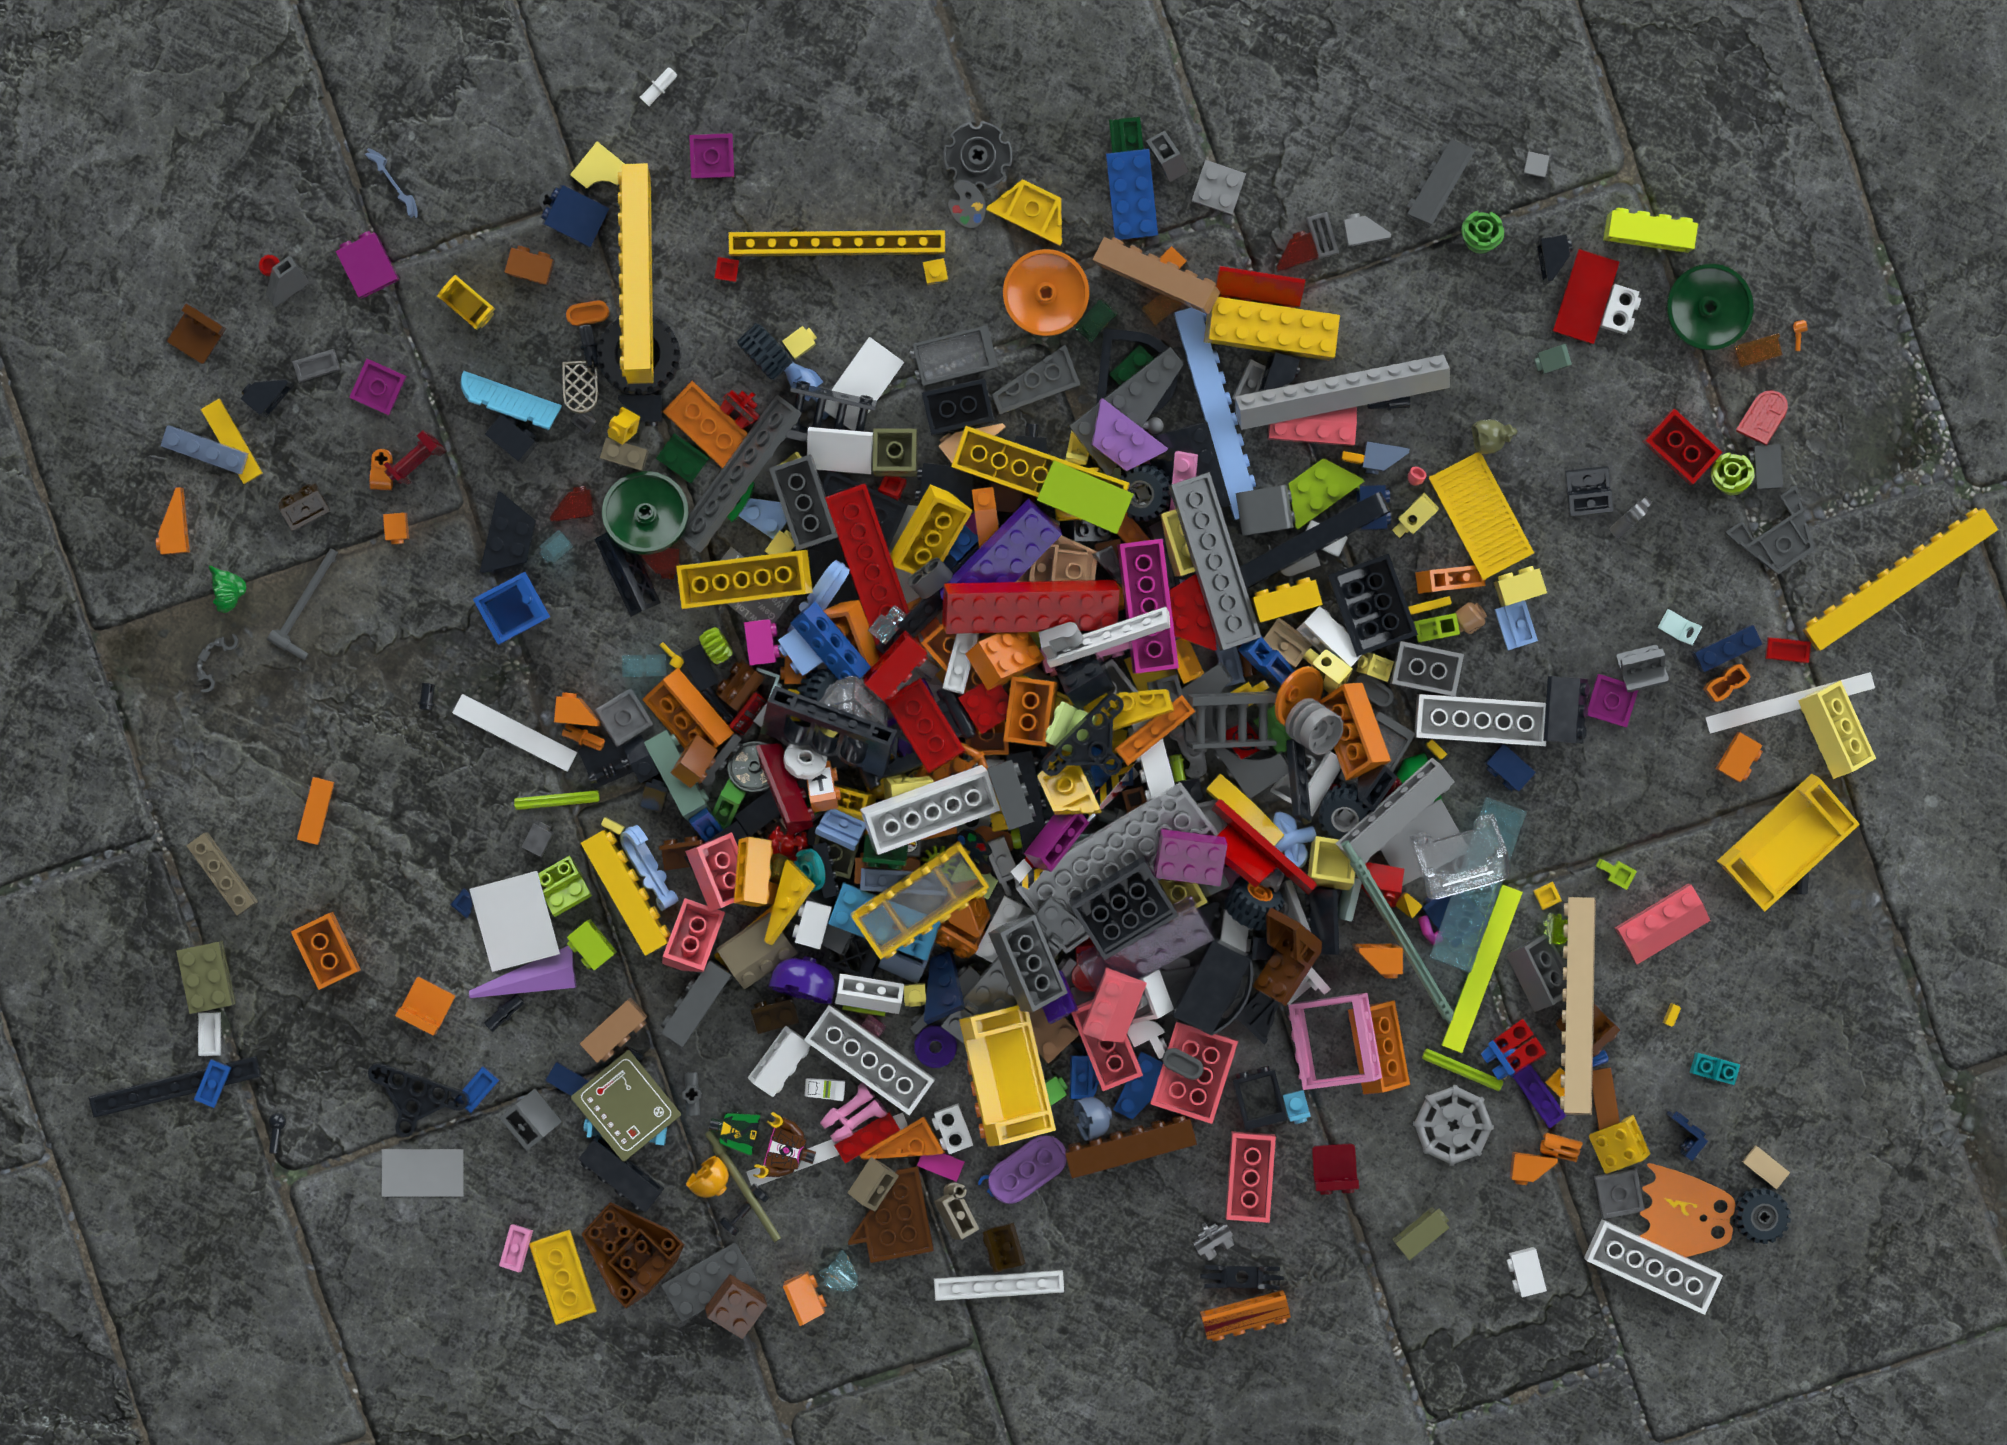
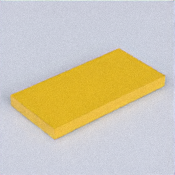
M569 1229L530 1242L529 1246L555 1325L597 1312L571 1230Z

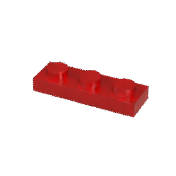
M889 1111L886 1116L876 1119L834 1146L844 1163H847L900 1131V1128Z

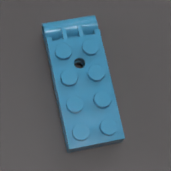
M843 882L828 924L865 938L852 919L851 912L877 895ZM889 900V903L906 928L929 915ZM883 905L862 918V921L877 943L885 944L901 933L899 929L894 930L892 928L895 922ZM940 921L932 925L933 929L924 935L920 933L915 936V941L906 947L902 945L896 950L927 961L941 925Z

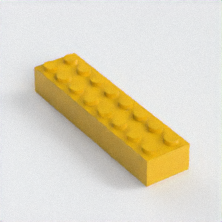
M965 426L951 466L957 470L1035 497L1039 496L1053 460L1128 491L1130 486L1129 482Z

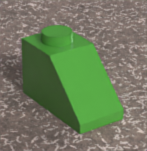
M730 778L712 812V815L723 829L731 825L746 794L745 791L737 788Z
M1054 1075L1045 1081L1050 1106L1067 1095L1065 1090L1068 1087L1062 1077L1058 1079Z

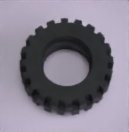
M653 315V340L659 349V359L653 368L654 383L627 384L626 377H622L619 349L620 336L624 335L621 333L619 317L612 324L610 323L606 327V331L601 334V340L597 346L598 364L603 376L616 389L629 395H652L656 391L664 389L674 379L675 373L679 369V360L681 358L679 342L671 328L658 317Z

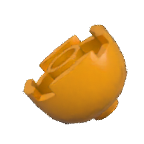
M712 1156L701 1164L702 1168L697 1174L694 1172L691 1174L686 1183L695 1195L702 1198H711L714 1195L720 1196L727 1189L725 1185L729 1179L728 1169L720 1158Z

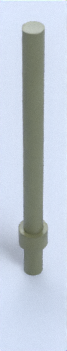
M713 1130L708 1131L705 1135L714 1148L712 1149L714 1154L724 1162L730 1175L773 1242L779 1241L781 1239L779 1233L727 1154V1148L720 1143Z

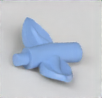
M1277 812L1274 815L1273 823L1281 830L1284 837L1275 847L1280 852H1284V855L1296 866L1302 868L1308 858V851L1303 843L1314 840L1317 836L1313 825L1298 829L1297 822L1292 816L1283 812Z

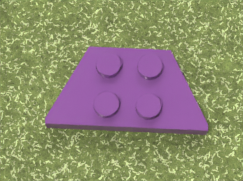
M1100 399L1095 432L1091 444L1098 451L1125 471L1167 451L1168 448L1106 400Z

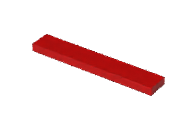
M1222 799L1215 803L1211 810L1277 864V868L1307 895L1317 886L1315 881Z

